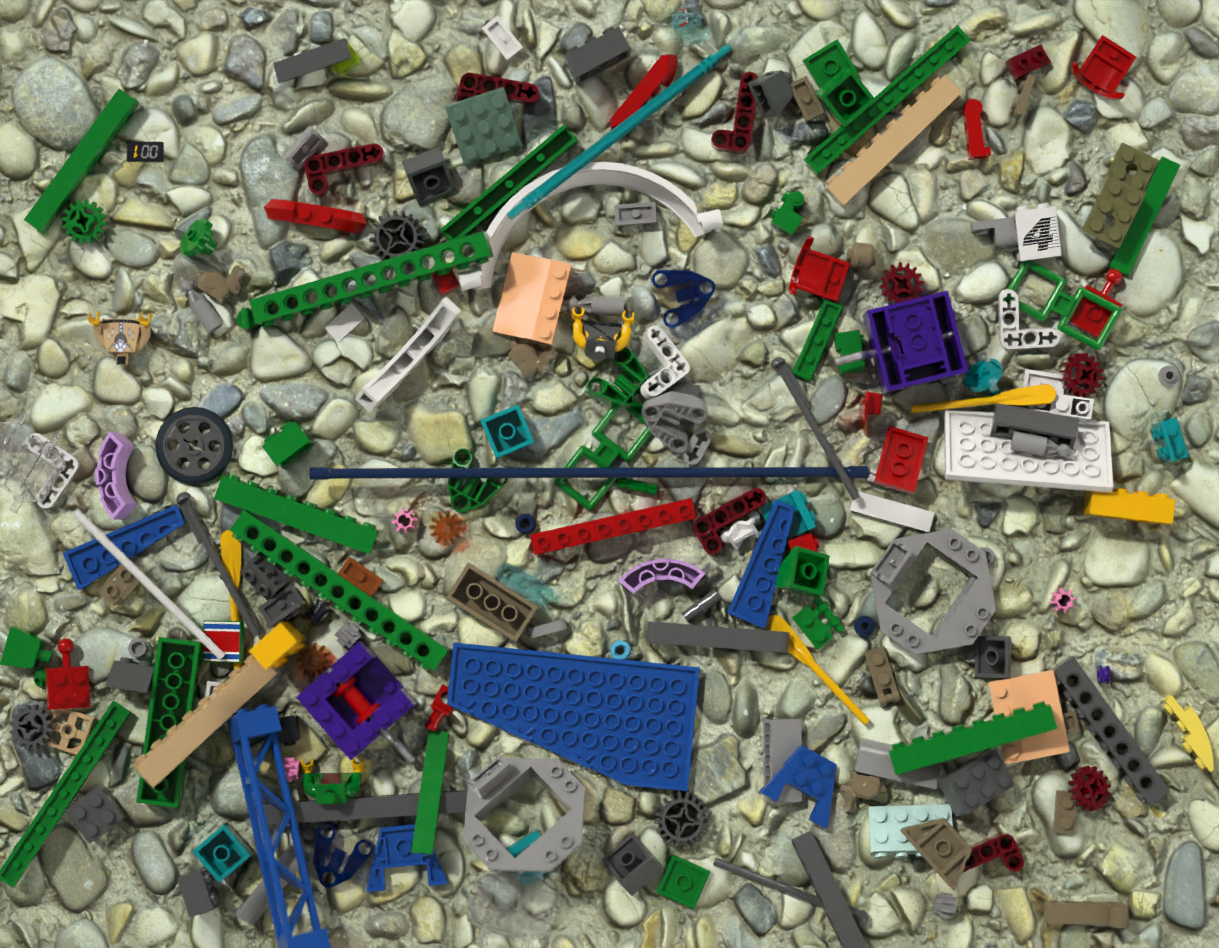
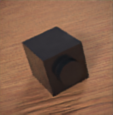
M297 715L279 717L281 731L277 733L279 743H284V746L296 745V741L301 739Z

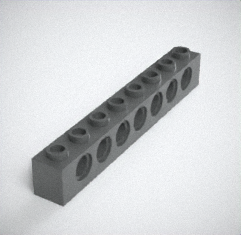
M1068 656L1050 669L1054 670L1057 686L1061 685L1065 690L1063 692L1065 698L1069 703L1073 701L1077 707L1075 711L1082 720L1085 718L1088 722L1087 728L1094 737L1098 736L1101 740L1099 745L1106 754L1109 752L1114 758L1111 760L1117 770L1121 769L1124 772L1125 776L1123 778L1130 787L1134 786L1137 790L1135 795L1142 804L1146 803L1151 806L1170 793L1169 788L1075 657ZM1071 675H1074L1077 679V683L1073 687H1070L1067 683ZM1086 692L1089 695V700L1082 704L1080 702V695ZM1095 709H1099L1101 712V717L1098 720H1093L1092 712ZM1107 726H1111L1113 729V734L1110 737L1104 735V729ZM1119 743L1125 745V751L1122 754L1116 752V746ZM1131 760L1137 762V768L1133 771H1130L1128 768ZM1148 777L1149 785L1142 788L1140 785L1141 779Z

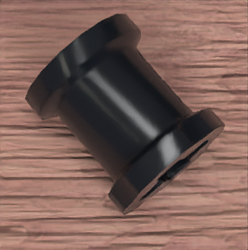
M318 598L316 600L317 603L305 615L319 626L321 619L332 609Z

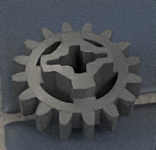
M25 705L24 709H17L19 715L13 714L12 717L15 719V722L9 723V725L14 726V729L9 731L11 734H15L12 740L20 741L18 746H25L26 749H32V747L40 749V745L46 746V739H52L49 733L55 731L54 728H51V724H54L55 721L49 720L52 714L45 713L46 708H39V705H33L32 707L31 705ZM26 725H33L34 727H38V729L33 730L32 728L27 727Z

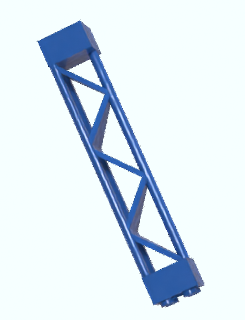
M269 704L257 706L252 711H249V708L237 710V713H234L227 720L231 742L234 746L276 934L277 947L331 948L327 928L321 929L277 737V733L281 731L276 706L269 707ZM266 738L253 760L249 741ZM270 744L284 803L263 785L256 775ZM262 799L285 813L271 838ZM287 823H289L301 881L284 867L274 855ZM280 878L302 892L289 917ZM306 902L313 931L293 936L292 933Z

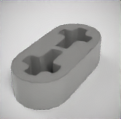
M701 428L692 435L688 447L683 454V459L688 465L698 464L711 441V434L708 430ZM702 432L706 433L707 441H702L701 445L697 446L698 438L696 435H701ZM695 447L698 449L696 452L698 459H693L691 462L688 460L687 452L691 453Z
M560 619L526 630L529 639L566 629L567 627L565 620Z

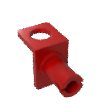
M445 685L440 687L430 707H432L433 712L427 724H425V727L437 732L443 717L449 716L453 709L452 706L441 701L442 693L449 690V687Z

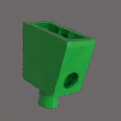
M11 626L0 665L37 668L39 661L51 662L53 651L43 649L44 639L17 626Z

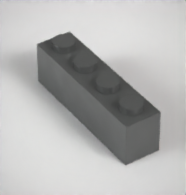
M996 403L990 435L1012 439L1013 432L1016 431L1047 437L1056 445L1066 444L1073 450L1077 437L1079 418Z

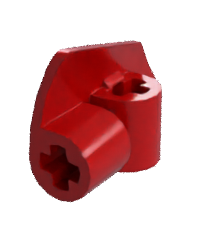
M865 391L864 399L860 404V420L865 436H868V415L881 414L883 394Z

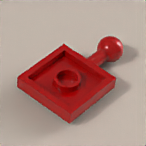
M1111 269L1106 273L1107 282L1101 292L1089 285L1084 287L1120 307L1123 305L1108 296L1113 286L1119 284L1122 280V273L1118 269ZM1083 297L1069 323L1098 339L1112 312Z
M68 638L61 639L58 643V650L62 653L63 667L45 668L47 710L90 707L88 666L71 667L70 653L74 650V643Z

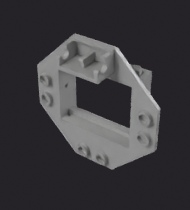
M953 529L893 539L870 572L880 631L913 654L973 644L996 611L986 552ZM925 544L972 575L932 635L885 604Z
M498 755L473 779L468 780L463 841L490 871H516L519 875H522L524 872H551L582 845L585 787L558 759L505 758ZM534 776L568 813L520 855L514 858L480 821Z

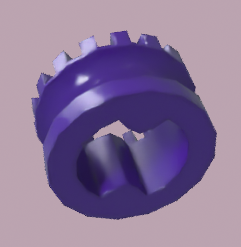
M1098 665V684L1105 682V684L1110 683V675H1108L1110 674L1109 666L1103 668L1102 665Z

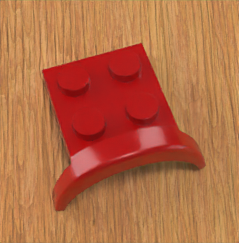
M1102 35L1081 68L1078 67L1076 62H1073L1071 71L1076 80L1093 93L1109 100H1120L1124 98L1125 94L1114 91L1135 61L1136 56Z
M809 236L804 242L794 265L789 283V293L795 296L796 290L799 289L837 302L850 263L811 250L810 247L814 237Z

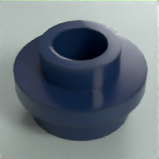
M530 514L520 515L516 519V529L522 534L532 533L536 527L534 517ZM524 520L529 521L530 525L528 528L522 526Z
M860 616L855 620L854 630L858 635L869 636L873 633L875 624L870 617ZM863 622H866L868 624V628L866 630L861 629V624Z

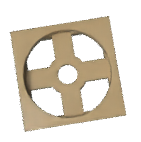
M56 709L53 711L50 720L55 721L63 713H69L70 715L67 723L55 722L51 724V728L60 732L62 738L60 743L57 744L52 732H50L49 734L52 736V739H46L47 746L77 755L90 736L96 717L73 709ZM78 717L82 718L86 723L87 728L85 732L77 729L75 726ZM66 727L72 728L73 732L70 735L65 733ZM75 737L82 740L79 746L67 748L71 738Z

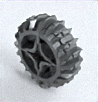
M393 210V217L390 216L389 212H385L387 219L384 220L382 216H379L378 219L382 223L379 225L377 222H374L373 225L378 229L370 230L371 234L376 235V237L369 238L370 242H376L371 248L372 250L379 249L375 253L377 257L384 254L381 259L382 261L420 250L417 246H424L425 244L423 241H419V239L425 238V234L418 233L423 230V226L415 227L419 220L415 219L411 222L413 215L410 213L405 218V211L403 210L400 216H398L397 210ZM393 222H403L395 230L386 228L387 225ZM408 226L412 228L414 233L413 243L405 238ZM382 233L386 234L390 239L386 250L381 244ZM401 233L400 237L403 241L398 242L397 240V243H395L392 235ZM399 246L409 248L400 254L392 253Z
M678 791V798H674L673 793H671V801L664 797L663 802L666 805L658 804V808L662 810V813L655 812V816L661 817V819L655 820L654 823L662 825L656 830L657 832L664 830L661 838L665 839L669 836L668 844H671L674 839L676 840L675 847H678L679 842L683 841V847L685 848L687 847L686 841L690 840L692 846L695 845L693 838L696 837L697 840H702L699 835L700 832L704 835L707 834V831L702 827L710 826V823L704 822V819H709L710 815H703V812H706L708 807L700 808L704 801L701 799L696 803V794L693 795L692 799H689V792H686L685 797H682L681 791ZM682 803L678 813H667L671 806ZM689 804L696 808L699 813V819L688 815ZM685 809V818H688L689 821H684L680 829L679 820L676 821V818L681 817ZM665 819L677 824L676 835L668 830ZM686 826H697L694 832L682 836Z

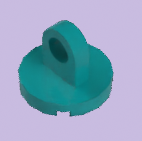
M989 359L990 361L987 362L983 360L972 365L965 374L966 378L963 379L967 389L971 392L986 390L990 396L1001 393L996 385L1003 375V368L998 360Z

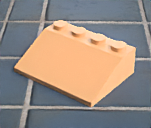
M512 252L492 332L552 346L572 268L571 264Z
M1054 670L995 679L989 682L995 714L1004 713L1006 716L1013 714V709L1024 707L1027 710L1033 708L1032 704L1045 701V704L1049 703L1051 705L1058 728L1001 745L1005 764L1070 752Z

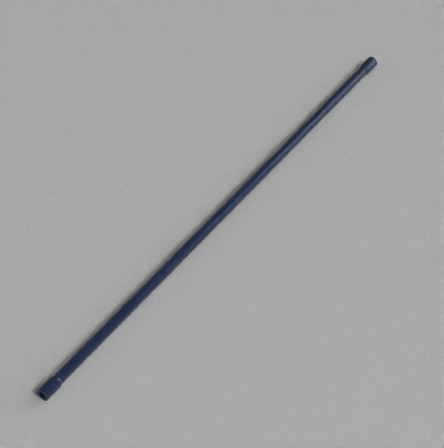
M868 466L843 467L849 478H868ZM310 467V480L393 478L839 477L834 467Z

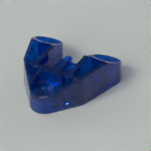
M658 270L652 275V284L659 290L693 283L694 286L675 291L678 303L693 298L698 299V301L680 305L677 308L666 311L663 316V323L667 328L675 329L702 312L715 291V284L711 279L690 270ZM658 274L666 276L667 282L664 285H658L655 282V277ZM704 282H708L712 286V291L708 294L700 290V285ZM670 313H674L678 317V322L674 325L666 321V317Z
M324 822L318 827L313 855V864L321 885L327 888L334 887L351 879L374 852L373 842L370 839L364 838L355 845L343 871L339 869L347 852L335 847L328 865L324 864L337 833L335 825L331 822ZM324 826H330L333 830L332 836L324 837L321 829ZM363 842L370 845L371 849L367 854H362L359 850V845ZM326 872L334 874L335 881L328 884L324 881L323 876Z

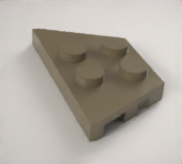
M944 817L901 828V833L954 891L957 888V882L961 873H963L966 860L969 858L972 848Z

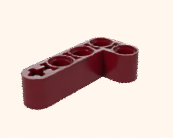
M746 72L742 75L739 84L733 131L721 129L712 134L711 145L715 150L743 154L748 150L756 102L751 90L746 92L747 79L752 81L758 78L755 73ZM747 98L751 100L752 105L750 107H743L741 100ZM742 118L748 120V127H740L738 120ZM723 136L726 139L725 144L718 145L715 142V137ZM743 139L746 142V146L739 148L735 145V141Z
M465 73L460 79L456 101L458 102L488 92L484 89L487 83H494L496 85L495 89L501 87L506 89L509 86L514 87L516 91L513 95L506 94L508 102L534 105L539 101L540 94L538 87L531 83L476 73ZM473 79L475 85L472 88L465 87L464 83L466 80ZM519 88H522L521 97H519ZM532 90L534 95H532L531 99L527 98V94L524 93H529V91Z
M375 143L308 157L305 161V171L310 191L317 197L325 196L329 191L327 175L381 164L385 159L384 150ZM373 150H377V152L380 153L377 154L376 159H374L372 156ZM362 152H365L366 155H370L366 156V158L368 159L367 161H365V157ZM352 154L360 155V160L357 163L350 162ZM332 158L340 159V164L337 167L330 166ZM319 162V169L317 171H311V163ZM316 182L324 183L321 191L314 190Z
M754 488L694 522L693 531L706 553L716 554L722 548L721 540L715 530L765 503L766 494L762 489ZM753 492L756 494L760 493L762 495L760 503L757 501L751 502L752 508L749 509L743 497L746 496L748 500L753 497ZM737 501L744 505V510L741 513H736L733 510V504ZM718 511H722L726 515V520L723 523H718L715 520V514ZM704 521L707 523L708 530L705 533L698 532L696 528L698 522ZM714 539L717 541L718 548L715 551L707 549L706 544L708 540Z
M1001 832L970 845L972 848L970 853L972 860L970 863L965 864L963 872L998 857L1001 858L1003 865L1008 870L1018 872L1023 868L1024 860L1015 839L1008 833ZM1008 837L1010 840L1009 845L1002 848L1000 846L1001 839ZM990 846V854L982 856V847ZM1016 856L1018 858L1017 865L1010 867L1008 864L1009 859Z

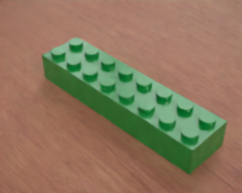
M158 637L143 754L146 755L152 750L151 746L157 740L164 739L167 736L166 732L172 726H178L183 721L182 717L187 712L194 711L203 649L201 641ZM188 756L154 788L149 786L140 776L136 803L174 808L182 806Z

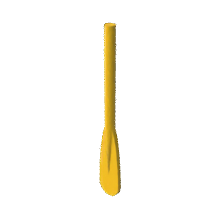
M1043 384L1013 389L989 397L911 405L912 413L991 404L996 405V403L1010 406L1046 405L1055 400L1056 391L1053 386Z
M226 530L220 537L222 563L238 591L241 576V542L232 537L233 532ZM230 595L231 621H239V610ZM234 663V670L242 667V663Z
M779 615L768 617L765 629L789 632L788 652L802 663L808 665L860 722L866 725L870 719L813 660L809 650L789 624Z

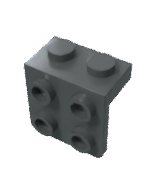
M291 584L258 607V609L267 620L268 624L266 626L269 629L275 628L281 622H287L286 618L289 616L296 617L302 613L306 602L295 586Z

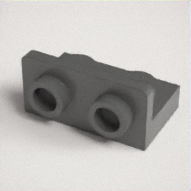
M261 552L247 562L240 571V574L268 601L288 584L291 578L278 565L274 566L266 560L268 556Z

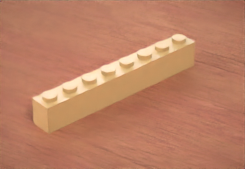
M946 75L942 78L938 76L930 84L932 88L927 93L923 90L915 98L917 102L912 107L908 104L900 112L902 116L897 121L893 119L886 125L888 130L882 135L878 133L871 140L873 144L868 149L863 147L856 154L858 158L853 163L849 161L841 168L842 174L838 177L834 175L826 183L828 187L825 191L842 208L962 94V91Z
M250 655L245 659V664L240 669L236 668L229 674V679L225 683L221 682L213 689L214 693L200 700L197 704L198 707L193 712H187L182 717L183 721L178 726H172L166 732L167 736L164 739H159L151 746L152 750L146 755L142 754L135 760L136 764L133 768L149 786L154 788L269 682L277 672L272 668L265 670L255 657Z

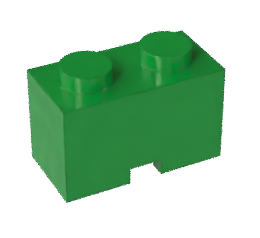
M860 330L840 332L833 335L835 351H840V356L861 352L862 347H865L864 335H860ZM863 359L838 365L839 375L864 372L865 367H868V360Z

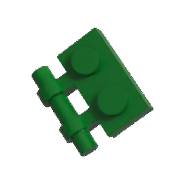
M820 596L813 600L817 606L815 610L812 611L806 605L791 617L817 650L833 638L829 632L831 628L834 627L838 633L844 629L840 623V618L838 616L835 617L828 608L829 604L826 601L824 602ZM820 613H823L829 621L827 624L824 625L817 617Z

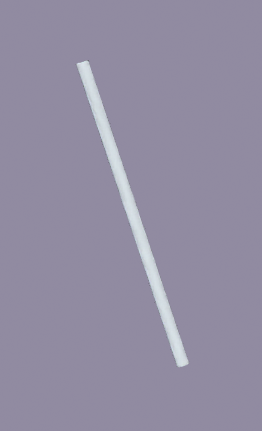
M79 509L73 512L72 515L219 660L224 657L225 653Z

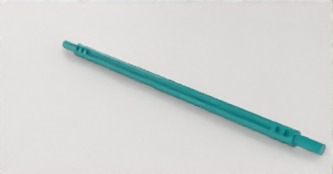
M725 45L714 55L710 54L521 199V203L506 213L508 218L512 220L525 209L533 207L718 65V61L732 51L730 45Z

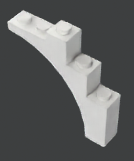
M445 297L413 337L360 390L355 399L367 411L371 412L400 386L405 377L422 362L427 353L445 337L450 330L449 327L461 310Z

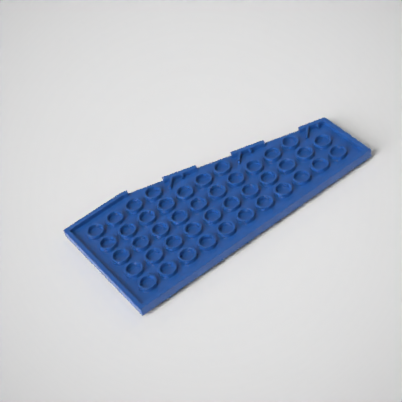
M453 642L447 705L555 752L622 784L688 791L700 667Z

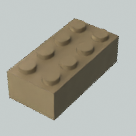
M469 562L446 596L447 599L517 642L539 607Z

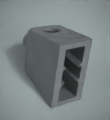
M782 70L769 71L748 83L762 118L779 116L793 97V92L789 85L793 80L790 73Z

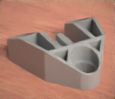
M670 391L647 400L642 406V416L650 432L673 452L682 453L688 447V436L678 426L681 418L694 423H701L707 417V406L698 397ZM649 407H653L656 409L653 411H646V409ZM699 409L703 412V414L697 415L693 412V410ZM680 439L684 441V444L679 445L674 440Z

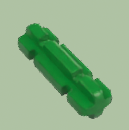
M619 478L617 483L618 488H628V490L640 493L646 492L648 495L653 496L656 495L658 488L655 484L650 483L648 485L646 482L633 479L627 480V478Z

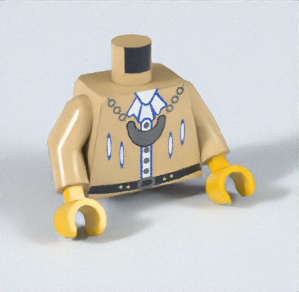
M100 311L96 312L97 318H93L91 313H88L87 320L92 324L94 335L101 347L106 349L108 353H116V365H128V354H138L139 350L143 349L150 339L152 313H149L148 319L143 317L142 311L138 319H102V322L100 321Z

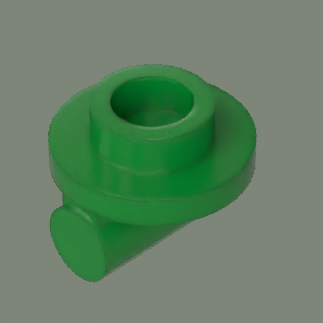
M241 308V311L237 314V324L242 329L248 330L253 328L256 324L252 310L250 308Z
M45 666L34 673V683L42 689H46Z

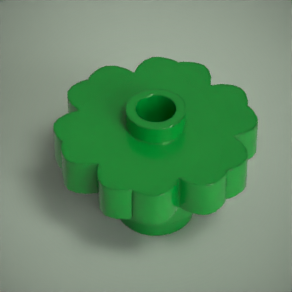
M202 218L200 221L196 220L191 224L188 232L182 236L180 241V252L188 258L192 255L196 256L198 253L206 254L207 256L211 255L217 247L215 238L211 236L213 224L205 218Z

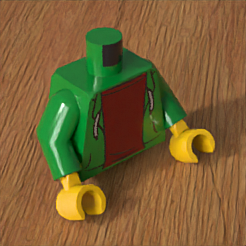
M355 758L352 759L353 773L313 774V759H311V764L305 765L302 759L301 771L305 773L303 774L304 792L310 797L315 798L316 804L346 803L351 796L357 794L360 790L361 773L365 770L363 758L360 764H356Z

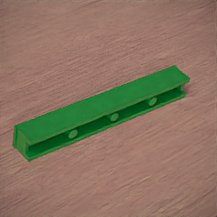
M121 89L116 91L24 221L36 228L39 233L45 235L139 105L135 98L130 97Z
M565 124L444 225L441 228L442 234L448 241L470 235L523 187L530 184L579 142Z

